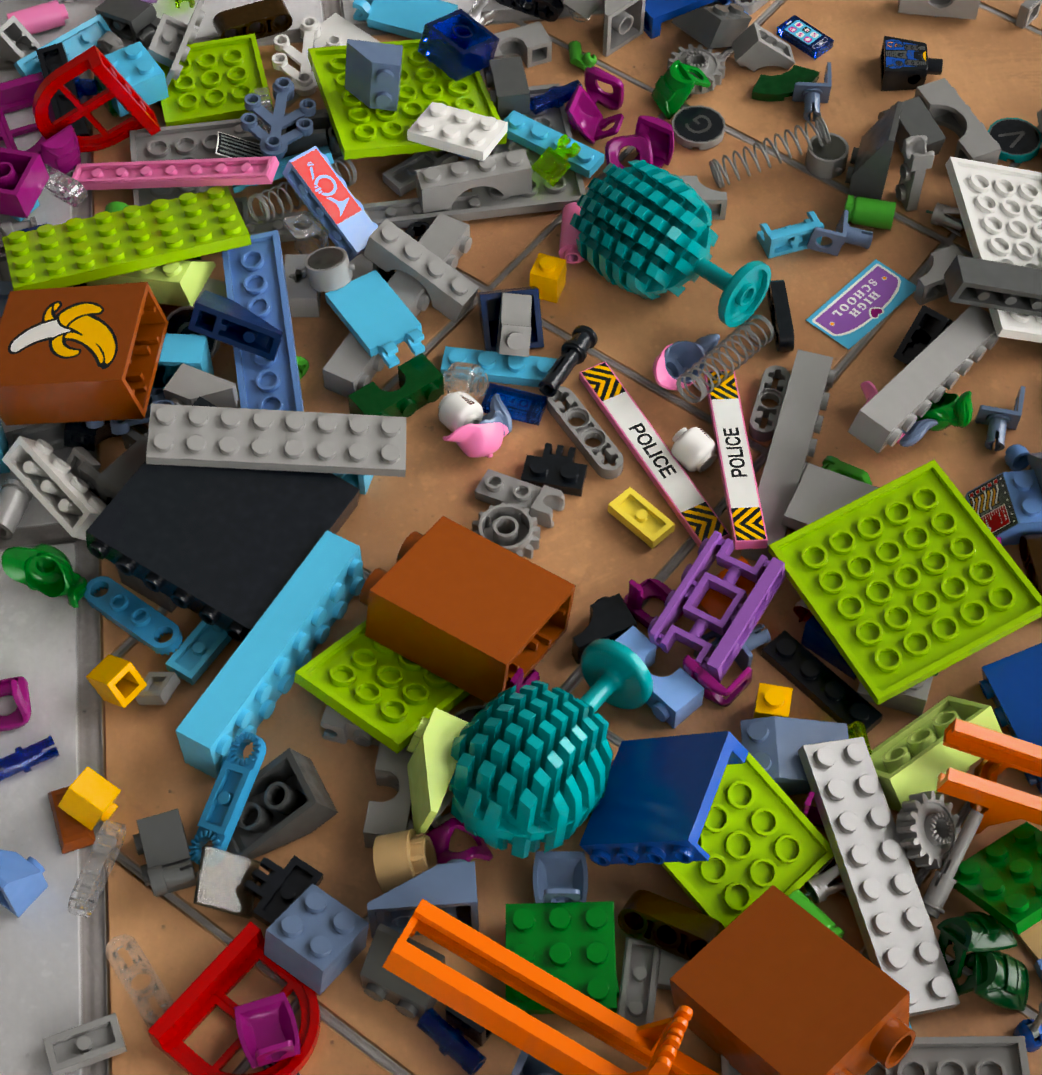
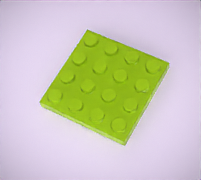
M255 33L187 44L186 46L191 49L185 62H179V64L183 65L182 71L177 81L171 80L167 88L169 97L161 100L166 126L239 119L244 113L250 112L244 106V97L249 93L258 94L261 97V105L270 113H273V104ZM157 62L160 68L164 71L166 78L170 67Z
M365 620L297 670L294 682L398 754L409 745L422 717L429 719L435 707L448 713L470 693L365 636Z
M748 752L745 763L726 766L698 840V844L710 855L709 861H692L688 864L664 862L661 866L704 915L718 920L726 928L772 885L789 896L795 890L800 889L834 855L830 843Z

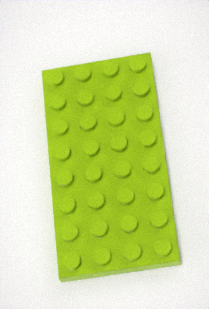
M215 186L205 192L196 194L192 192L184 193L178 198L169 200L157 199L152 201L151 204L143 206L130 205L123 208V210L112 213L108 211L99 212L94 217L85 219L72 218L67 220L66 223L54 226L45 224L39 226L36 230L27 232L14 231L8 236L2 237L14 291L70 287L252 245L248 229L228 186Z

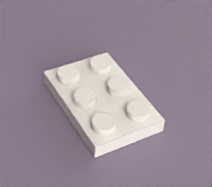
M432 102L408 129L407 139L411 142L484 161L507 133L508 122L492 116H484L469 110L447 106L443 103Z

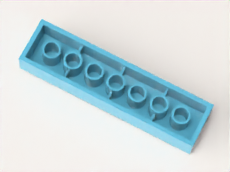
M328 530L323 534L175 730L185 763L217 779L224 760L226 761L229 756L230 747L232 748L233 746L231 743L236 740L235 737H239L241 733L245 734V732L256 735L257 728L263 719L266 720L272 715L276 702L282 693L286 694L291 689L295 672L311 660L312 652L318 644H323L326 641L334 622L340 620L345 615L350 600L354 595L358 596L361 593L365 579L359 545Z

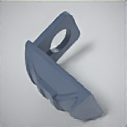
M536 851L533 865L535 903L586 902L588 867L584 851H548L546 853L544 851Z

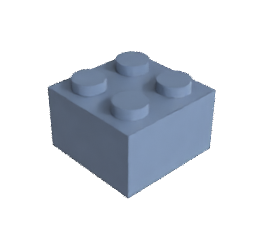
M312 883L266 929L264 955L321 995L366 947L369 922Z

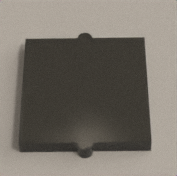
M207 845L203 846L199 871L195 872L197 883L193 903L247 919L252 918L255 896L247 892L243 885L247 880L257 884V881L251 874L255 869H259L260 861Z

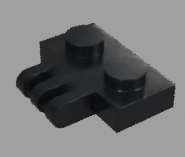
M546 443L542 457L527 455L521 476L522 481L539 487L546 485L561 490L563 494L582 496L587 475V465L574 463L576 448L570 447L568 456H563L564 446L558 445L556 454H551L552 444Z
M295 855L284 869L264 857L260 862V866L268 871L269 874L267 875L261 870L255 869L251 876L261 885L258 886L254 882L247 880L243 888L260 900L252 911V916L269 927L312 883L318 887L323 880V874Z

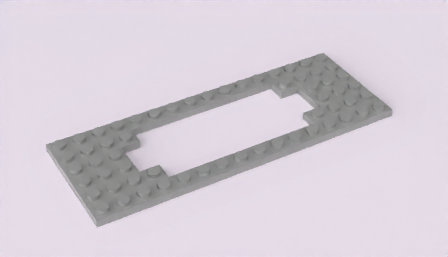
M560 84L530 86V114L523 115L572 138ZM316 110V114L327 113V110ZM257 117L258 125L270 135L271 128ZM241 118L160 127L161 131L153 136L146 129L129 131L131 162L228 158L215 154L218 131L260 144V141L249 131L241 128ZM507 139L506 144L496 145L491 155L525 148L532 167V192L504 197L496 188L480 186L472 188L471 192H464L459 195L451 208L424 214L418 198L362 205L371 221L375 222L378 226L385 219H388L399 228H408L412 223L419 221L431 225L439 213L460 221L563 210L565 205L578 202L582 194L586 195L582 175ZM215 186L133 189L134 205L143 206L151 204L152 201L157 199H174L189 192L201 193ZM247 197L233 198L250 235L278 230L281 242L329 237L309 210L284 213L282 217L276 215L273 221L269 220L268 223L262 225L255 222L252 217H249ZM264 215L257 216L261 221L266 219Z

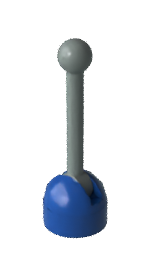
M1042 1002L1039 1004V1014L1035 1020L1026 1019L1021 1021L1013 1033V1036H1025L1027 1052L1037 1051L1042 1046Z

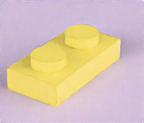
M631 487L608 504V512L652 549L675 530L674 522Z

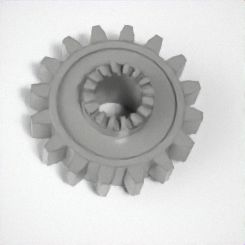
M688 44V49L680 46L678 47V53H671V58H668L667 70L677 60H680L683 64L701 69L711 85L709 88L694 85L690 94H704L713 91L716 85H721L722 79L725 77L726 66L725 59L720 58V52L712 53L713 49H703L702 44H699L698 48ZM689 72V74H692V75H694L695 77H697L698 79H700V78H699L697 75H695L694 73Z
M502 502L499 505H490L489 509L485 512H479V521H473L472 523L473 532L521 557L525 556L532 559L533 550L539 549L541 529L537 526V517H530L529 509H523L516 503L513 505Z
M927 791L909 795V801L902 802V808L896 820V834L901 841L900 846L904 847L906 857L914 861L916 867H925L926 870L940 869L943 867L957 839V834L962 829L956 827V821L960 818L959 814L952 815L953 803H944L943 794L935 795L934 791Z

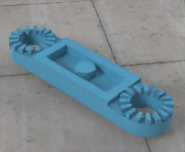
M99 576L87 583L84 596L88 604L143 645L151 648L156 654L160 653V655H170V652L174 653L176 652L175 649L180 648L179 645L183 643V636L178 625L109 577ZM104 587L108 589L107 593L103 596L94 597V593H97L96 590L100 591V588L104 589ZM169 632V634H173L172 638L167 642H158V638L160 639V635L163 636V633L168 634Z
M241 733L239 737H235V742L231 743L233 746L232 748L230 747L229 756L222 764L197 826L199 828L194 836L195 838L191 840L192 845L189 846L191 860L203 867H214L223 859L266 755L264 740L253 733ZM253 742L255 747H253L254 752H251L252 756L249 755V758L246 757L244 759V748ZM210 840L213 841L212 844L214 846L212 848L214 850L210 851L212 854H208V857H203L204 845Z

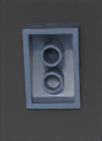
M779 716L740 720L742 745L787 796L812 792L798 754V750L803 745L849 739L847 723Z
M453 859L444 864H437L367 903L372 938L380 923L402 934L422 899L479 931L475 861L467 862L463 859ZM416 931V933H415L414 935H422V934Z

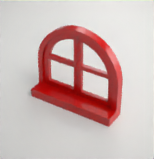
M95 45L50 73L41 82L34 95L33 115L40 133L46 140L83 116L100 132V134L92 136H77L80 152L99 151L114 146L128 138L130 130L145 128L151 136L161 131L154 111ZM90 69L107 89L82 104L64 84ZM60 89L76 108L51 122L48 114L49 104L54 94ZM115 97L132 116L107 131L90 112Z
M251 921L148 1030L153 1044L189 1075H240L221 1071L242 1048L239 1037L213 1066L188 1047L184 1041L216 1007L236 1022L234 1007L239 1005L227 995L258 961L287 984L279 993L284 992L286 997L294 992L301 1008V1025L299 1030L301 1054L280 1060L263 1071L241 1075H296L307 1063L317 1044L321 1016L316 992L264 955L265 939L263 938L262 931Z

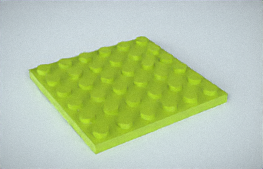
M464 35L379 42L403 45L397 111L369 108L345 89L347 45L308 48V59L344 160L441 151L440 149L411 142L407 139L408 129L432 102L443 103L447 106L469 110L473 113L492 116L501 120L493 101H491L490 94ZM507 133L503 136V138L499 141L497 145L506 144Z
M935 459L769 545L768 552L770 555L785 562V576L877 706L1042 617V596Z

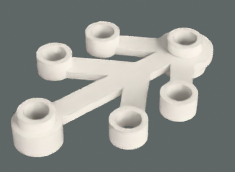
M313 16L303 18L300 23V34L303 38L302 53L290 45L287 35L280 34L274 38L275 50L283 53H276L272 56L273 68L283 72L292 79L295 92L300 96H310L315 93L318 87L308 59V48H314V40L321 36L320 22ZM336 34L330 35L326 38V45L323 47L342 46V38ZM287 56L301 66L300 72L288 64Z

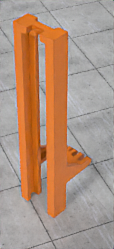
M956 718L944 731L943 745L984 758V760L975 768L974 775L949 767L946 774L940 773L938 775L936 791L968 801L972 809L984 815L975 834H980L988 826L1019 819L1042 826L1041 797L997 783L998 776L1007 768H1014L1042 778V746Z
M424 899L420 901L382 966L384 969L562 1075H720L678 1050L684 1033L687 1030L688 1022L693 1015V1010L690 1007L681 1005L670 1018L637 1026ZM416 931L645 1066L647 1069L627 1073L407 942L408 937H413Z

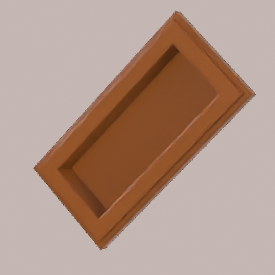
M70 786L48 793L62 854L97 844L94 830H89L58 807Z

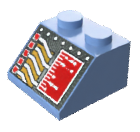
M1034 469L1002 472L966 493V500L986 526L992 528L991 532L993 535L1001 537L1002 546L1019 544L1021 535L1042 533V493Z

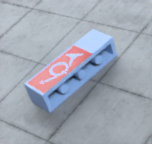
M317 146L290 159L282 174L335 246L343 248L347 252L349 261L365 251L368 238L378 228V225L371 221L365 213L361 202L354 198L348 190L344 179L337 175L331 167L327 156L321 153Z

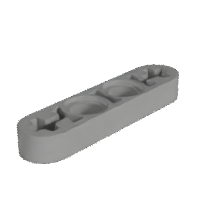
M560 386L555 396H547L548 411L596 473L605 479H614L620 476L623 471L622 453L569 388ZM564 401H566V411L565 406L562 404ZM581 418L585 423L581 426H573L569 423V420ZM595 438L601 444L597 447H590L585 444V441ZM604 453H605V459L608 461V464H605V465H604V456H603Z

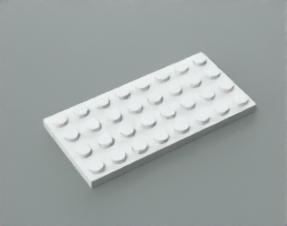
M950 156L945 166L973 258L1042 270V173ZM989 308L997 337L1042 343V317Z

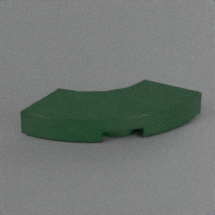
M794 65L790 71L781 75L769 76L761 74L752 91L751 98L760 101H784L785 97L793 95L795 82L816 83L820 72Z

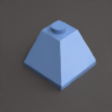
M0 850V904L18 918L48 887L43 876L45 869L37 860L30 856L26 860L17 852Z

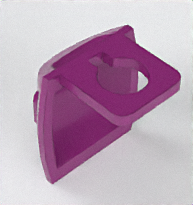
M580 85L576 87L565 107L570 125L574 130H578L583 138L591 144H595L596 140L617 134L624 119L621 113L603 118L592 98ZM615 122L612 128L606 131H602L603 128H606L609 124Z
M639 116L635 134H646L649 136L653 152V165L662 168L664 164L669 165L674 151V131L672 126L668 122L656 117ZM636 148V152L639 154L635 157L634 160H640V152Z
M71 124L40 144L41 158L51 179L67 174L75 169L77 164L81 163L78 138Z
M284 992L234 1007L238 1037L252 1069L301 1054L296 1019Z

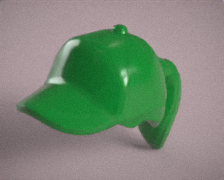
M966 391L960 397L958 394H948L945 392L936 404L932 402L931 407L922 418L917 415L916 422L924 419L937 420L938 425L930 428L929 431H942L951 425L960 428L966 427L972 419V392Z
M39 544L34 548L11 547L2 554L3 570L11 579L27 585L32 590L40 591L49 597L67 595L68 604L73 608H78L79 601L84 596L88 582L85 577L73 571L68 557L62 551L47 544Z

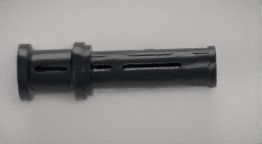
M579 325L573 330L572 338L561 347V356L538 385L543 395L548 397L555 396L559 387L569 376L576 364L584 362L587 357V351L593 348L598 341L593 329L585 325Z

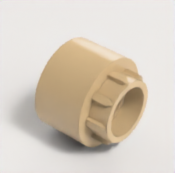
M414 829L376 836L373 843V862L383 893H386L437 865L436 851L429 836L424 833L416 834Z

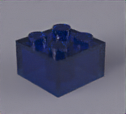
M459 9L425 24L418 52L444 71L450 78L458 81L489 66V60L494 58L499 38L462 9Z

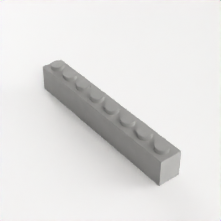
M439 213L418 242L456 269L458 260L463 253L466 254L470 250L472 245L470 224ZM396 270L387 283L417 318L421 311L427 309L430 303V296L418 280L406 272ZM350 332L322 369L324 387L348 398V395L371 383L376 372L384 368L385 362L379 354L370 357Z
M971 305L859 410L848 432L878 454L887 445L893 447L901 437L902 430L908 432L916 422L917 415L922 418L931 407L932 402L936 404L944 395L946 388L950 390L956 384L960 375L965 376L973 363H978L987 349L991 350L1000 337L996 335L990 313L978 306Z
M799 349L797 351L758 487L768 538L767 548L742 549L741 556L744 558L758 561L762 554L771 561L773 557L768 552L769 545L785 537L788 529L794 530L781 525L782 519L809 463L806 462L807 456L814 457L818 439H814L813 434H820L824 416L819 415L820 410L826 411L830 393L825 392L826 387L832 388L836 370L831 369L833 357Z

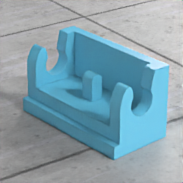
M809 211L807 212L808 219H804V222L771 230L767 223L760 224L762 231H758L756 237L768 259L808 249L807 243L815 227L824 229V225L820 222L816 213ZM819 237L816 241L821 244L822 237Z

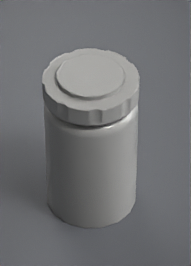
M6 479L0 489V539L3 540L12 538L33 497L29 489L18 479Z

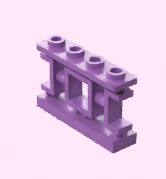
M715 530L709 539L705 538L702 541L697 559L693 565L688 564L681 577V584L677 590H672L668 594L663 612L659 617L655 616L652 619L647 633L650 642L657 646L656 649L660 647L667 654L676 641L700 652L695 661L720 683L786 576L785 562L775 557L769 561L767 556L761 554L754 567L731 557L730 555L734 550L733 540L729 538L723 539L722 534ZM715 559L717 565L728 570L723 579L707 572ZM740 576L756 583L748 597L745 590L735 586ZM709 588L733 599L721 620L697 609ZM682 611L684 617L695 622L689 632L674 625ZM707 628L723 636L715 650L713 649V644L701 639Z

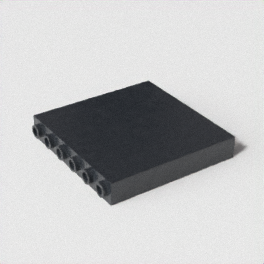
M200 396L192 405L217 407ZM145 460L86 530L87 548L98 559H107L115 564L117 569L123 574L137 577L150 590L162 592L170 597L178 607L192 610L205 623L219 626L233 640L242 642L327 530L337 534L358 506L360 489L333 473L146 464Z

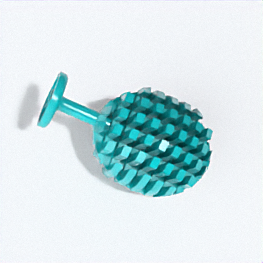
M645 160L628 161L631 167L623 169L609 163L603 170L608 176L602 180L595 177L587 186L589 188L586 195L582 194L577 202V205L581 208L580 216L574 213L570 225L581 232L579 240L576 239L579 254L606 281L619 286L623 290L637 294L643 299L653 300L661 297L658 294H663L667 291L679 297L686 289L682 285L688 281L695 283L699 276L723 291L718 304V316L720 321L728 327L732 328L741 325L757 310L770 285V267L762 261H751L742 266L734 275H731L710 261L712 258L710 247L715 246L719 237L710 229L712 225V210L682 178L649 164Z
M597 639L585 648L580 663L582 674L590 689L580 699L575 698L574 695L558 687L552 688V692L548 691V683L535 680L531 682V685L526 684L521 687L520 693H516V685L498 693L497 697L491 699L485 705V708L480 710L470 723L466 724L461 730L459 737L454 738L451 756L458 762L449 783V790L453 792L451 814L461 823H464L466 831L475 837L483 838L486 844L496 850L497 848L500 850L507 849L509 843L512 845L511 855L524 859L529 856V851H537L540 848L541 842L545 843L544 853L563 845L564 840L569 839L575 833L577 827L583 824L589 814L598 806L600 799L605 796L613 756L608 739L606 738L609 722L599 713L595 712L605 702L620 709H637L648 701L653 692V680L647 666L627 646L610 639Z

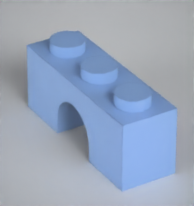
M634 625L615 640L635 652L647 668L655 663L657 646L651 643ZM681 667L666 677L651 674L653 692L646 704L660 721H666L672 728H676L702 705L705 688Z

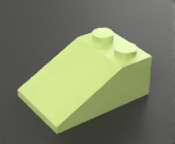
M436 707L429 719L422 717L406 750L412 753L407 764L413 828L416 834H425L438 813L458 762L451 756L454 738L459 737L461 730L469 723Z

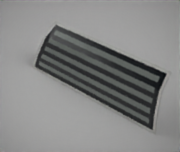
M218 131L215 154L228 158L263 157L260 151V144Z

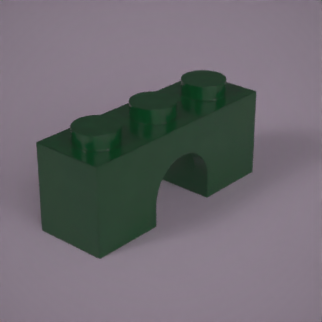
M421 353L398 366L400 389L391 392L384 391L372 381L348 395L350 414L409 417L419 408L428 403L435 402L444 394L443 374Z

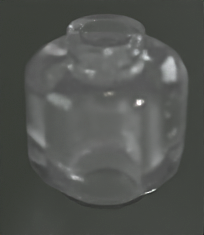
M455 362L443 374L446 394L463 391L478 401L487 392L488 376L484 373L482 367L477 364Z

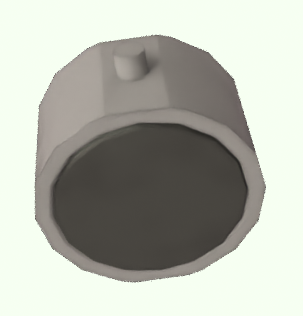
M829 133L831 143L828 145L823 143V147L820 146L817 135L810 139L813 151L808 146L805 166L812 175L819 178L832 179L841 175L846 168L849 145L843 137L834 133Z
M328 246L310 253L305 259V268H302L303 274H307L310 286L314 290L330 292L343 288L350 283L353 275L352 270H355V265L350 264L347 252L343 248Z

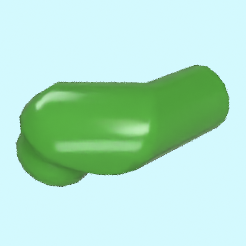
M579 41L569 43L568 49L571 64L585 71L587 67L591 68L597 63V58L594 54L590 56V52L582 54Z

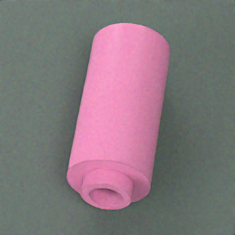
M57 0L6 14L7 20L14 15L31 35L65 26V20L69 19L64 3L59 4Z
M577 202L565 205L562 211L559 256L562 259H566V262L570 264H577L585 260L577 250L576 239L579 240L581 232L570 225L574 213L580 216L581 208L577 205Z

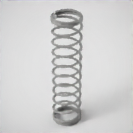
M821 116L816 117L815 126L810 121H806L805 131L802 127L796 125L794 135L790 130L785 129L784 140L779 134L775 133L774 145L771 140L764 138V150L757 142L753 144V153L748 147L744 146L743 158L739 152L734 150L732 154L733 163L727 155H723V168L716 159H712V161H709V165L717 186L720 189L725 186L721 171L727 184L730 185L725 158L732 166L737 179L741 180L736 165L735 153L743 163L748 176H751L745 149L750 153L758 171L761 173L756 154V145L760 148L769 168H771L766 140L773 148L779 163L782 164L777 148L776 136L779 137L788 153L789 159L792 160L786 132L793 138L800 155L803 153L797 137V128L801 130L809 149L813 151L808 136L807 123L810 124L816 133L821 147H823V143L825 145L830 144L831 138L824 119Z
M340 156L334 160L335 166L330 165L340 177L342 175L339 171V163L346 168L350 181L345 182L347 187H349L357 180L356 167L350 159L345 160L352 169V180L350 170L340 161L344 160L343 156ZM288 181L281 182L279 185H273L270 189H264L261 193H255L247 201L251 217L255 222L262 225L268 223L269 220L273 221L276 215L282 217L284 211L290 213L293 208L299 209L301 204H305L294 190L299 205H293L292 199L287 192V186L290 185ZM279 189L285 192L287 201L291 205L290 210L284 208L278 194ZM270 193L277 197V201L282 208L281 214L275 212L274 205L270 200ZM254 198L259 200L260 209L266 217L265 221H261L253 211L252 204ZM269 206L274 214L272 218H270Z
M752 315L739 328L735 329L732 334H729L677 378L676 385L680 395L691 403L701 402L708 393H711L715 387H718L721 382L725 381L727 376L732 375L734 370H738L742 364H745L748 359L754 356V353L759 352L762 347H765L773 340L775 332L771 322L762 315ZM753 319L764 321L770 329V338H767L763 328L750 321ZM750 325L761 329L765 340H760L751 330ZM740 330H744L746 337L740 334ZM747 332L755 342L759 343V345H756L749 339ZM734 336H738L739 342L733 340ZM740 336L749 342L752 350L747 349L743 345ZM727 341H731L732 347L727 345ZM733 342L737 343L742 347V349L745 352V356L741 355L736 350ZM720 347L725 348L726 354L720 351ZM727 348L737 355L739 362L729 355ZM718 353L719 359L713 357V354ZM720 354H723L725 357L728 358V360L731 362L732 367H729L724 363ZM707 358H711L713 366L706 363ZM714 360L718 361L722 365V367L725 370V373L721 372L716 367ZM733 362L738 364V366L734 368ZM700 364H704L707 372L699 368ZM707 365L716 372L718 379L711 375ZM726 367L731 370L730 373L727 372ZM693 370H697L700 378L692 374ZM700 371L707 375L711 384H708L702 378ZM719 373L725 375L723 379L720 378ZM682 377L687 392L696 399L689 397L681 387ZM686 377H690L694 386L701 391V397L695 396L690 392L686 385ZM712 378L718 381L717 384L714 385ZM705 384L711 387V389L707 391Z

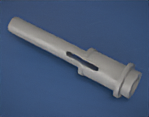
M971 809L941 871H935V875L923 897L928 915L935 919H938L940 913L944 914L945 912L942 908L954 884L957 882L954 876L984 817L982 813Z

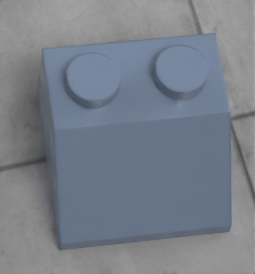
M347 39L345 89L369 108L397 111L403 45Z

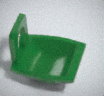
M677 60L663 76H660L655 83L651 96L666 118L670 120L684 104L694 85L709 88L711 83L701 69L683 64L680 60ZM689 72L694 73V74L697 75L700 79H698L697 77H695V76L692 75V74H689Z

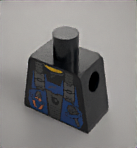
M884 36L880 55L881 91L914 90L918 86L924 85L927 74L941 75L943 59L928 58L927 45L923 42Z

